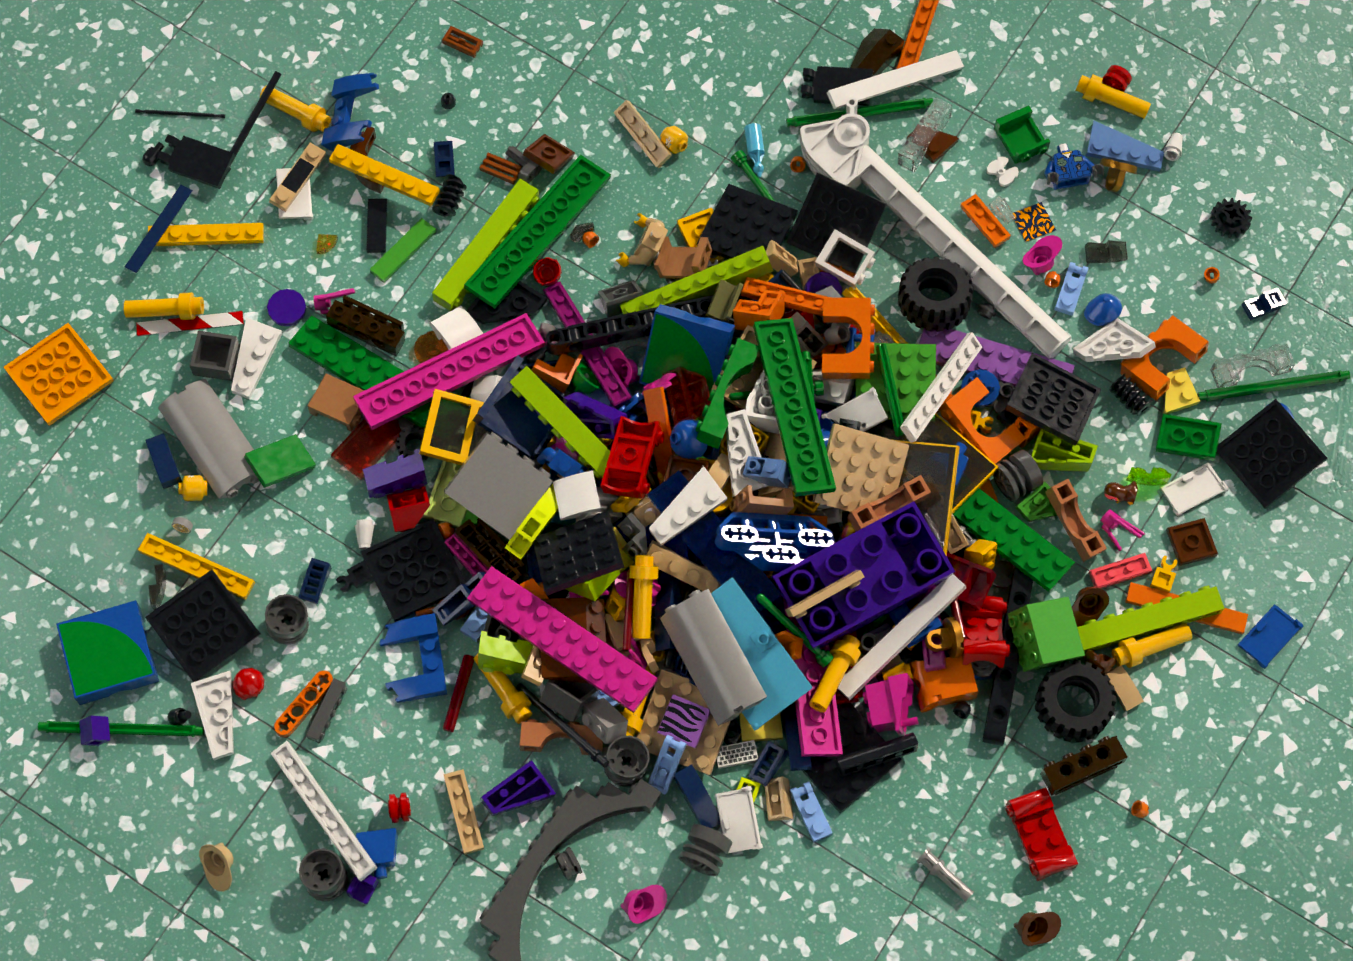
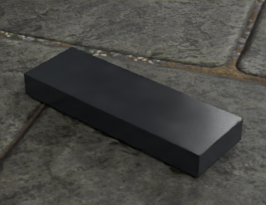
M368 199L367 253H386L387 199Z

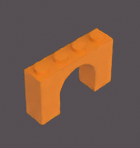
M823 297L824 323L852 324L860 331L862 340L860 345L850 353L822 354V379H870V373H874V361H870V354H874V342H871V335L875 334V323H871V316H875V304H871V298Z
M1173 315L1168 320L1165 319L1156 332H1151L1148 335V338L1155 342L1156 348L1141 358L1123 359L1121 362V375L1125 374L1126 379L1131 377L1130 382H1136V386L1139 389L1141 388L1143 392L1155 401L1169 389L1170 378L1151 364L1149 357L1154 352L1160 349H1173L1195 364L1208 351L1209 341Z
M976 377L944 402L938 410L941 416L957 432L996 464L1026 438L1014 423L996 437H985L976 431L971 422V410L979 400L989 393L980 379Z

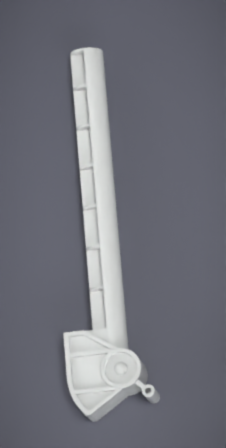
M850 97L847 99L846 114L839 119L804 125L800 128L802 155L814 175L821 173L854 189L863 183L882 202L887 203V206L941 258L950 259V262H956L960 265L961 269L964 268L968 273L967 276H970L972 279L973 288L1049 360L1054 358L1068 344L1071 336L869 147L870 127L867 120L857 114L858 101L856 98Z

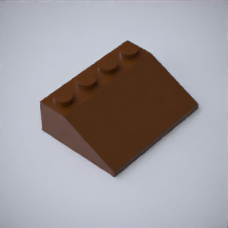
M586 597L541 599L606 643L605 599H597L596 601ZM540 650V675L542 674V678L590 684Z

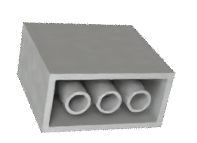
M486 432L444 489V493L510 540L553 481L550 479L551 474L542 467L539 470L535 468V463L525 455L521 458L517 455L519 451L508 443L505 446L501 443L503 439L494 432H491V434Z

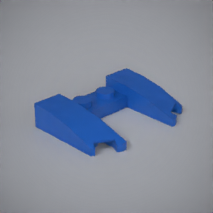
M355 74L334 80L331 96L337 100L331 121L332 125L324 129L321 144L323 147L333 152L337 144L347 147L364 141L365 138L361 137V131L363 128L371 127L372 122L370 120L350 122L354 99L379 89V84L376 82L372 83L371 81L377 77L376 74Z
M435 613L385 625V629H388L385 640L380 639V647L419 640L424 673L423 675L385 683L388 691L393 688L398 695L395 701L400 703L448 695Z

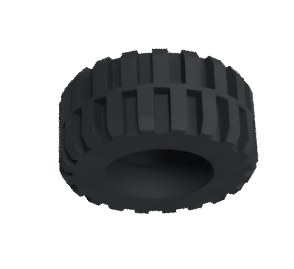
M928 257L923 258L921 262L920 260L914 262L913 265L905 269L899 286L898 307L901 309L902 315L904 317L907 316L906 319L911 324L915 323V326L920 329L921 327L926 328L927 331L934 329L936 332L943 331L945 328L949 330L954 325L958 326L962 323V320L968 315L973 296L972 279L970 276H967V271L964 268L961 269L960 265L956 262L952 263L950 259L946 258L942 260L939 259L940 257H934L933 259ZM926 288H939L947 292L951 298L935 301L926 298L920 291Z
M1074 660L1072 664L1069 661L1062 662L1061 666L1055 665L1050 672L1046 673L1035 695V700L1037 701L1035 710L1039 712L1038 719L1040 723L1045 722L1044 728L1048 732L1050 730L1054 731L1053 736L1058 739L1061 735L1065 737L1064 741L1071 742L1072 739H1075L1076 742H1083L1084 738L1090 740L1104 730L1114 714V706L1116 704V696L1113 695L1115 692L1114 685H1109L1111 679L1108 675L1103 676L1101 674L1103 670L1099 667L1096 669L1092 668V663L1086 662L1083 665L1080 660ZM1070 685L1083 688L1093 700V711L1084 717H1075L1067 714L1062 710L1057 701L1058 691L1062 687Z

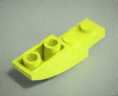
M553 484L536 503L505 546L508 551L521 560L533 545L537 536L547 527L558 511Z

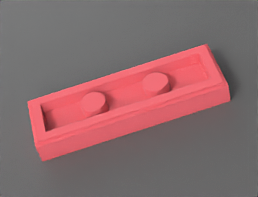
M1142 553L1089 570L1088 573L1093 585L1096 588L1102 589L1152 572V568L1146 554Z

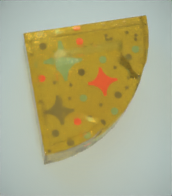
M318 234L317 254H324L332 250L338 241V236Z

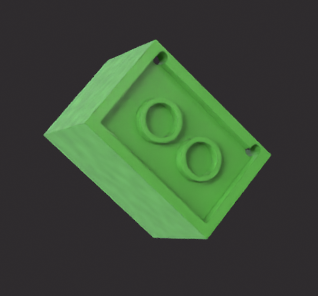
M1069 596L1027 604L1008 613V622L1013 631L1014 644L1019 653V662L1023 672L1061 665L1062 662H1071L1085 656Z

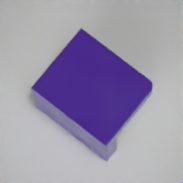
M90 715L79 721L81 745L100 746L110 741L108 717Z
M355 875L347 890V894L361 903L368 904L379 882L376 877L368 875L362 881Z

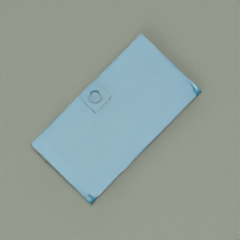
M732 577L713 591L711 595L767 695V698L759 705L742 712L755 731L813 687Z

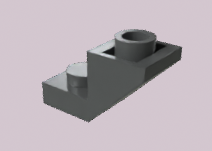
M630 513L618 525V528L630 539L622 550L635 562V555H645L648 553L645 527Z

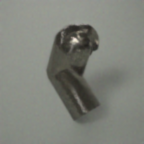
M593 222L576 225L570 234L571 240L575 243L580 242L584 233L594 232Z

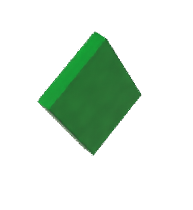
M1163 414L1156 452L1215 461L1222 423Z
M296 434L247 452L244 456L264 488L311 470L316 466Z

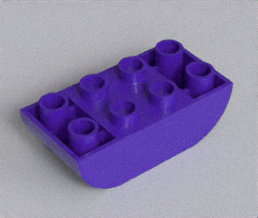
M913 501L775 574L772 578L786 603L791 607L853 571H862L864 578L859 580V585L851 589L849 586L807 609L806 615L796 619L813 650H816L842 639L844 635L857 631L905 603L907 604L950 577L955 570L916 503Z

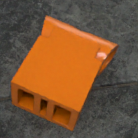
M962 656L958 658L946 657V669L926 672L924 661L910 662L913 681L920 689L917 699L921 713L932 710L937 706L976 699L978 688L972 664L962 665Z

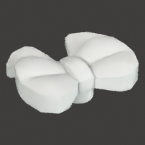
M998 157L997 160L992 161L987 167V174L996 175L999 178V185L1002 187L1009 186L1014 181V178L1018 177L1019 173L1017 167H1012L1008 170L1004 168L1009 161L1006 157Z

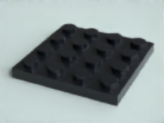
M817 173L786 243L818 257L833 231L837 230L868 248L887 203L821 173ZM839 240L827 262L839 267L842 266V269L856 274L864 254Z
M728 184L700 237H708L712 253L726 259L734 258L760 246H764L766 251L771 240L780 246L782 245L798 214V210Z
M1032 353L1005 410L1076 446L1101 389Z
M1277 399L1273 400L1224 439L1217 447L1218 455L1264 509L1328 460Z
M608 511L598 513L592 518L579 520L545 534H540L533 542L546 595L624 568Z
M433 518L415 526V528L408 529L361 551V555L394 622L416 613L417 610L427 608L439 602L453 592L460 584H466Z
M213 569L145 617L193 682L202 678L261 635Z
M851 703L841 704L837 707L843 751L841 756L885 742ZM810 756L811 769L802 771L835 809L841 813L895 768L902 759L899 757L840 777L835 758L841 756Z

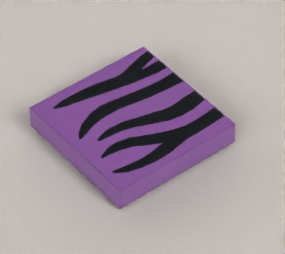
M673 694L657 733L664 736L670 735L674 737V740L683 741L688 746L696 748L711 712L708 708Z

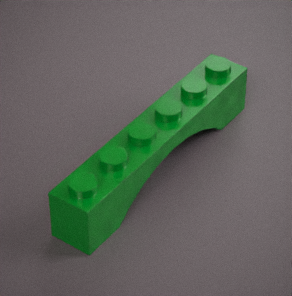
M738 338L735 345L731 344L727 354L730 356V359L724 360L721 368L724 373L723 375H718L715 385L718 387L716 390L712 389L708 400L711 401L710 406L705 405L702 416L705 418L703 421L699 420L695 429L698 432L696 439L699 442L719 449L729 424L724 410V394L735 380L750 373L759 352V346Z

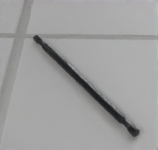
M135 110V113L221 118L226 116L225 114L218 115L212 113Z

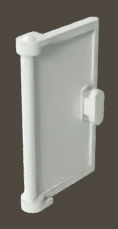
M291 168L276 169L277 188ZM310 178L286 212L278 208L279 219H313Z
M874 387L836 409L821 415L822 419H833L838 423L840 418L861 422L860 431L863 432L888 419Z
M1206 463L1160 487V490L1173 507L1174 513L1180 516L1182 513L1210 498L1228 491V486L1224 481H1221L1211 465Z
M751 786L715 794L722 834L733 842L728 853L749 849L760 850L763 848Z

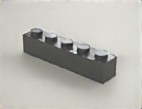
M333 679L306 734L308 739L317 743L324 739V732L330 727V720L335 716L336 708L342 702L341 697L347 692L345 682Z

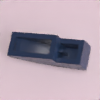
M162 433L146 439L148 450L163 489L182 482L165 434Z
M478 572L466 584H460L432 609L443 625H447L475 606L467 600V597L486 572Z
M691 764L675 773L674 780L683 793L684 799L699 825L711 829L720 825L719 814L693 765Z

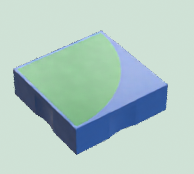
M660 304L654 312L639 383L647 385L662 378L667 373H675L676 376L669 381L672 385L664 390L668 391L671 389L673 393L684 396L685 391L689 389L706 402L711 403L708 400L711 394L710 391L722 371V365L731 346L735 325L712 318L698 317L687 311Z
M136 600L56 623L74 698L79 705L109 697L120 691L133 690L160 682L153 655L148 647L147 632L141 608Z

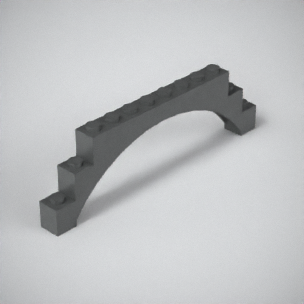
M642 779L638 783L634 782L628 791L630 795L610 782L606 786L602 785L596 794L598 798H595L577 785L573 790L569 789L564 796L565 802L561 807L558 805L552 813L553 819L551 822H546L540 831L542 835L538 840L534 839L530 844L528 855L526 857L522 856L516 865L518 869L514 875L510 874L504 882L506 886L502 892L498 891L495 894L490 909L486 908L480 916L481 927L499 938L498 941L494 940L488 949L490 951L489 958L493 961H521L520 928L527 897L543 866L567 840L596 822L613 816L646 811L650 814L660 800L661 792Z

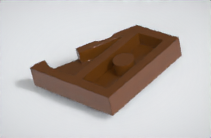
M919 125L907 136L906 140L934 164L958 143L959 138Z

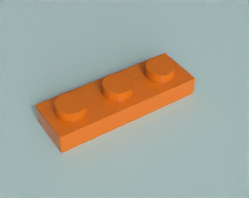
M976 194L961 203V209L994 248L1010 239L1011 235Z

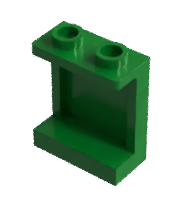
M1029 105L996 119L994 130L1015 164L1027 162L1035 155H1043L1048 151L1050 145L1049 138L1044 139L1031 117L1033 111Z

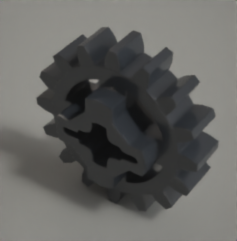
M1231 198L1227 202L1226 199H1223L1222 203L1217 202L1215 207H1213L1210 220H1213L1211 226H1216L1215 232L1221 231L1222 237L1228 234V237L1231 239L1234 234L1238 238L1240 233L1244 235L1247 229H1249L1252 217L1249 216L1251 210H1245L1247 204L1240 205L1241 200L1234 202V199Z

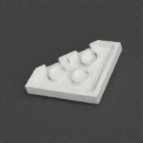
M1117 318L1075 346L1073 351L1076 356L1085 362L1141 358L1156 348L1153 340Z

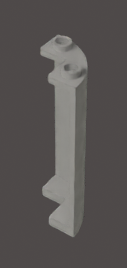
M198 380L184 386L185 390L179 394L174 392L160 404L158 409L219 499H230L238 494V490L243 484L259 482V479L244 458L245 453L254 449L207 380Z
M709 589L702 592L696 590L689 594L690 598L678 605L674 604L666 608V613L660 619L719 726L735 719L743 711L759 705L767 698V695Z

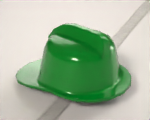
M586 361L581 362L577 366L571 380L576 386L574 392L580 390L588 395L600 389L601 386Z

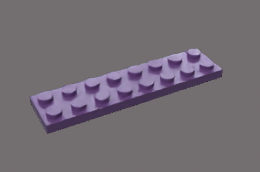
M924 328L919 344H936V364L944 366L967 333L954 329L947 330L946 328L938 332L934 329L927 331ZM975 336L982 348L964 373L968 374L979 369L986 370L994 374L1004 384L1010 383L1015 387L1032 352ZM1036 354L1058 367L1073 373L1075 365L1052 358L1049 360L1046 356Z

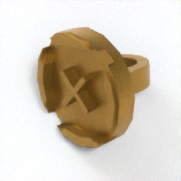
M1101 158L1100 164L1109 167L1105 181V187L1108 191L1118 192L1123 185L1126 172L1132 174L1137 172V166Z
M954 617L943 620L942 625L944 628L932 630L928 633L925 639L928 649L934 652L946 650L951 658L962 656L964 652V647L961 648V643L964 640L963 632L959 622L954 620ZM931 637H938L941 644L935 645L932 643Z

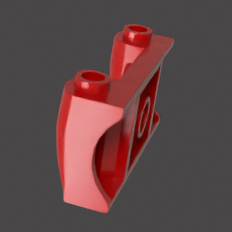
M624 416L620 417L601 482L603 493L644 499L645 495L649 494L650 484L647 483L646 474L654 446L658 447L664 441V431H662L659 421L640 423Z
M986 596L979 611L960 604V612L967 636L963 643H961L962 648L964 647L962 665H968L975 661H989L996 664L999 668L1004 667L1005 657H1009L1010 645L1006 644V641L1003 640L1002 615L1006 614L1007 602H1003L1002 597Z
M1046 787L1008 800L1005 806L1007 815L1014 823L1030 862V871L1037 881L1065 870L1074 869L1078 865L1072 847L1068 845L1053 809L1054 804Z

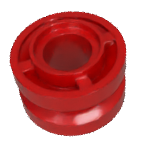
M1111 65L1103 76L1102 83L1125 92L1127 86L1132 81V76L1125 68Z
M406 792L401 793L398 798L395 794H389L388 810L392 823H398L399 818H402L404 822L409 821L411 809Z

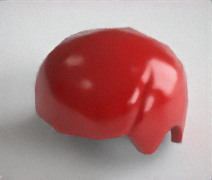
M545 257L537 261L533 267L532 274L535 281L540 285L551 286L560 280L562 270L557 260Z
M244 668L235 675L232 689L235 695L242 700L257 697L264 689L265 679L259 670Z

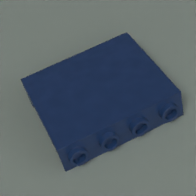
M517 355L472 421L488 432H494L503 439L504 443L507 445L509 443L520 454L532 460L543 452L545 447L542 445L545 441L550 442L554 434L551 432L553 427L549 423L544 425L538 418L540 414L536 410L532 412L524 404L526 400L522 396L518 398L511 391L513 386L510 384V381L525 368L521 365L524 359ZM537 376L563 402V397L566 395Z

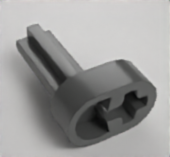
M509 146L505 152L508 157L523 167L518 174V178L527 183H530L542 170L541 166L523 156V153L514 146Z

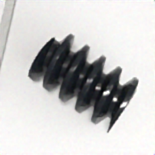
M452 174L445 176L443 186L440 188V193L432 207L433 212L437 215L444 217L456 215L455 210L459 208L457 203H461L460 197L464 196L463 191L467 189V186L459 177Z
M1123 374L1111 385L1109 390L1111 393L1116 392V398L1121 397L1120 402L1122 404L1126 403L1125 407L1126 409H1131L1130 413L1132 415L1137 414L1138 416L1152 404L1153 400L1151 399L1146 402L1145 399L1148 395L1140 396L1142 389L1135 390L1137 383L1135 382L1130 385L1129 383L1132 378L1124 379L1125 374Z

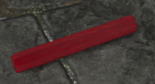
M465 654L463 656L443 725L444 731L454 732L474 663V657Z

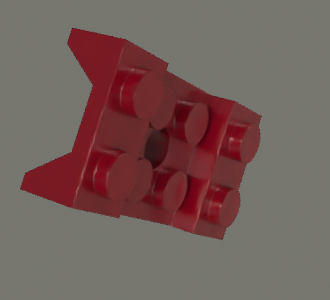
M947 552V558L955 570L954 575L967 587L957 597V600L961 604L979 611L995 580V572L992 569Z

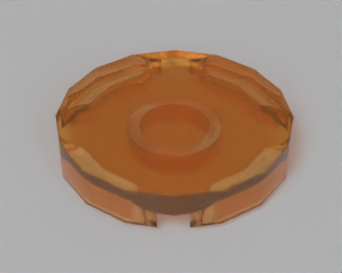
M429 331L418 337L414 347L416 359L420 364L448 351L443 339L439 340L434 331Z

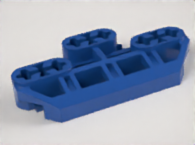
M732 512L717 528V536L715 538V544L719 549L735 551L759 569L781 572L834 543L832 531L809 516Z

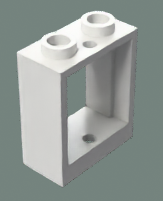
M834 230L816 259L815 266L855 289L857 284L861 285L866 277L864 275L866 269H871L875 263V252L841 232ZM839 240L866 255L854 278L826 263Z

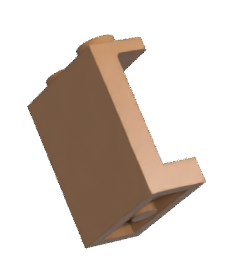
M326 373L308 404L309 413L317 416L319 413L347 426V429L352 432L353 428L359 425L362 414L354 402L353 396L364 390Z
M747 485L730 502V510L732 512L786 515L794 508L792 489L784 488L774 498L753 496L752 486Z

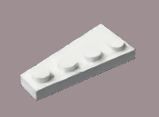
M246 317L231 387L233 394L250 400L282 336L281 330Z
M745 409L726 414L729 423L726 429L732 497H735L747 485L752 486V491L769 487V485L743 475L748 456L761 457Z
M704 466L649 527V531L660 546L727 501L726 495Z
M227 671L191 683L213 760L234 754L231 671Z

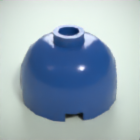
M683 420L674 426L670 435V444L676 455L682 458L696 459L697 457H702L705 453L707 444L696 439L698 432L695 429L699 420Z

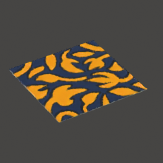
M1042 202L1011 213L1025 242L1056 231Z

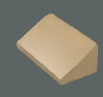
M771 240L766 253L772 268L777 272L781 269L785 270L790 277L798 273L797 258Z
M783 776L771 779L765 787L768 821L793 819L789 779Z

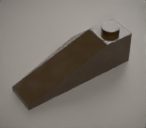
M874 28L862 40L850 68L873 69V76L881 74L902 52L904 39L890 29Z

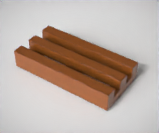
M450 26L442 39V43L475 58L476 53L480 50V46L482 47L483 40ZM451 33H453V34H455V35H457V36H459V37H461V38H457V37L451 35ZM466 40L476 44V46L466 42Z
M489 152L486 155V159L484 158L483 164L480 165V171L513 185L522 169V166ZM487 165H489V166H491V167H494V168L498 169V170L501 171V172H506V173H508V174H510V175H513V177H510V176H508V175H506V174H503V173L498 172V171H496V170H494V169H491V168L487 167Z

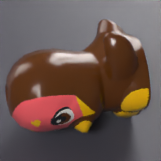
M1135 481L1126 486L1110 482L1104 488L1105 497L1116 501L1117 504L1126 501L1128 504L1133 505L1138 492Z

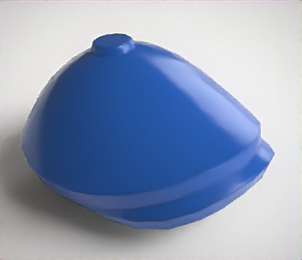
M1103 293L1088 303L1084 316L1091 324L1104 326L1119 317L1122 311V304L1115 295Z

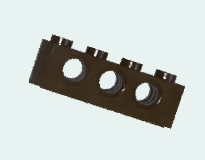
M346 295L343 296V303L334 300L326 314L327 325L396 357L405 342L404 324L402 321Z
M478 518L477 525H475L468 519L454 531L455 537L487 570L492 566L517 584L523 583L522 575L526 573L525 564L505 548L506 544L483 520Z
M1109 736L1103 737L1094 746L1088 744L1082 747L1079 753L1073 754L1071 752L1064 755L1062 760L1057 763L1051 761L1045 764L1040 775L1051 796L1063 793L1124 763L1128 757L1117 736L1111 738ZM1097 754L1102 755L1104 759L1098 758ZM1079 762L1083 763L1086 766V768L1081 767L1079 765ZM1060 771H1065L1068 776L1062 775Z

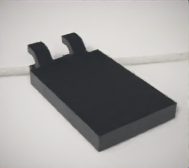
M817 66V71H814L810 68H803L804 81H813L812 87L801 85L802 98H814V103L831 104L827 95L829 90L873 77V69ZM870 98L858 102V105L870 106Z
M168 134L165 142L169 143L168 146L174 148L171 156L159 151L157 158L161 160L160 162L169 165L168 170L170 172L220 189L235 158L234 153L186 136L179 140Z

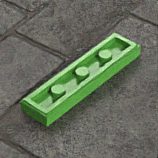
M421 218L370 268V272L385 283L436 233V229Z

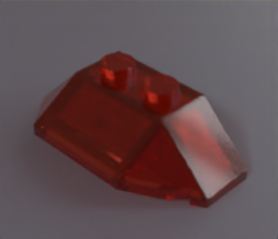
M681 366L663 373V375L667 373L676 374L669 381L672 385L666 388L674 425L683 420H700L705 405L710 406L711 401L708 400L710 393L705 376L686 370V368Z

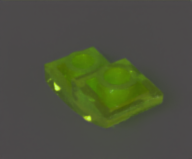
M1131 467L1126 481H1135L1137 484L1148 486L1166 485L1172 474L1163 468L1153 467L1151 472L1147 473L1142 468Z

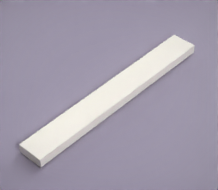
M957 50L829 90L827 95L835 110L846 106V101L850 97H854L860 102L961 70L964 65Z
M973 332L966 334L900 426L910 443L918 439L981 350L982 346Z
M954 574L943 580L844 675L838 690L851 700L967 588L966 585Z
M286 741L270 753L356 877L362 881L375 871L377 866L291 744Z

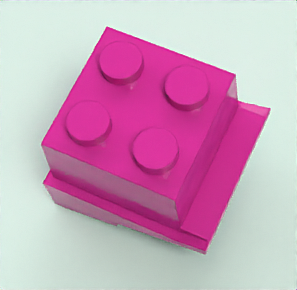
M908 673L890 676L888 680L865 685L866 692H863V698L870 712H867L868 723L878 733L895 730L899 736L906 735L907 727L919 724L917 717L908 718L909 706H912L914 682Z

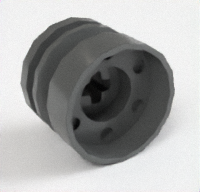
M1019 450L1011 455L1009 461L1002 460L996 464L998 470L993 474L994 480L1003 495L1011 502L1025 496L1026 490L1031 492L1043 485V476L1037 463L1025 450Z
M284 594L275 597L266 606L265 620L267 632L274 641L290 645L304 638L308 631L309 620L307 607L301 599L294 595ZM288 620L290 625H287L284 621Z
M630 735L615 739L608 747L605 758L609 761V765L604 768V772L610 781L619 786H632L634 782L638 783L644 777L650 759L647 746L639 738ZM622 762H624V763L629 762V766H628V765H624V766H623V765H622Z
M693 824L687 838L692 844H684V851L680 852L678 858L681 862L699 873L714 877L718 876L720 872L718 867L723 865V861L718 856L727 857L733 842L714 829Z
M324 848L313 850L306 854L300 863L299 877L309 895L316 900H334L346 889L348 883L347 871L339 856L332 850ZM327 875L329 876L328 879L325 878V879L322 881V879H321L322 877H326Z

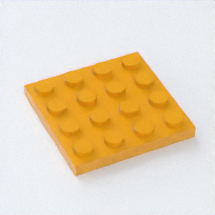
M69 323L3 367L48 426L114 381Z

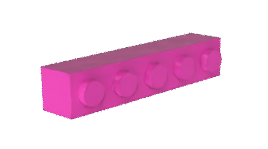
M454 534L444 542L450 552L473 577L478 572L487 573L488 570Z

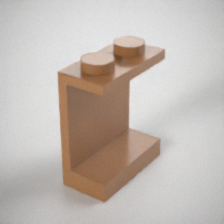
M665 237L658 257L654 261V268L657 270L659 277L683 279L705 270L712 253L708 237H700L697 247H672L669 237Z

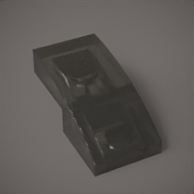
M1108 240L1105 244L1092 242L1085 244L1086 263H1111L1128 259L1126 242Z
M163 564L154 565L156 584L149 585L150 605L153 610L160 607L165 594L166 570Z

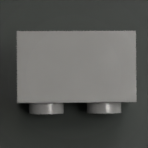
M605 698L584 705L582 722L605 744L611 743L621 736H626L628 720Z

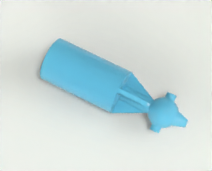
M752 123L744 127L747 152L755 164L753 166L754 173L757 174L758 178H761L764 171L761 161L765 154L760 124Z

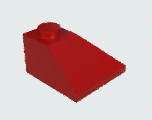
M426 486L387 495L395 532H404L415 528L430 506Z

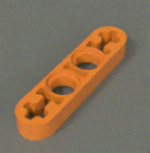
M319 671L276 720L274 728L278 736L289 737L326 695L333 681L330 672ZM322 677L325 679L326 677H328V683H322V685L320 686V690L322 691L319 692V690L316 687H318L321 684L320 678ZM313 691L317 695L313 701H308L305 699L306 693ZM295 707H301L303 713L301 716L295 717L292 715V710ZM287 716H289L291 720L295 721V723L293 724L292 721H290L287 724V722L289 721ZM287 724L288 730L281 731L280 725Z

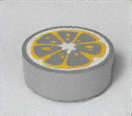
M176 517L172 522V527L179 532L190 533L193 524L185 518Z

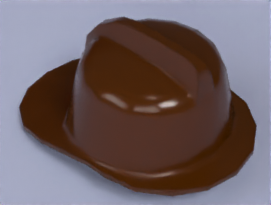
M1095 586L1082 588L1078 592L1076 601L1072 605L1077 627L1083 626L1086 621L1098 620L1109 604L1107 592Z
M1027 912L1023 914L1019 922L1014 923V928L1017 929L1023 944L1026 946H1034L1051 941L1057 936L1061 927V919L1055 912Z

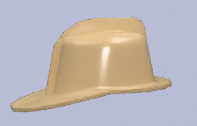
M218 843L215 846L211 844L202 846L199 850V857L209 884L217 891L224 892L228 890L232 883L230 868L234 859L231 851L223 843Z

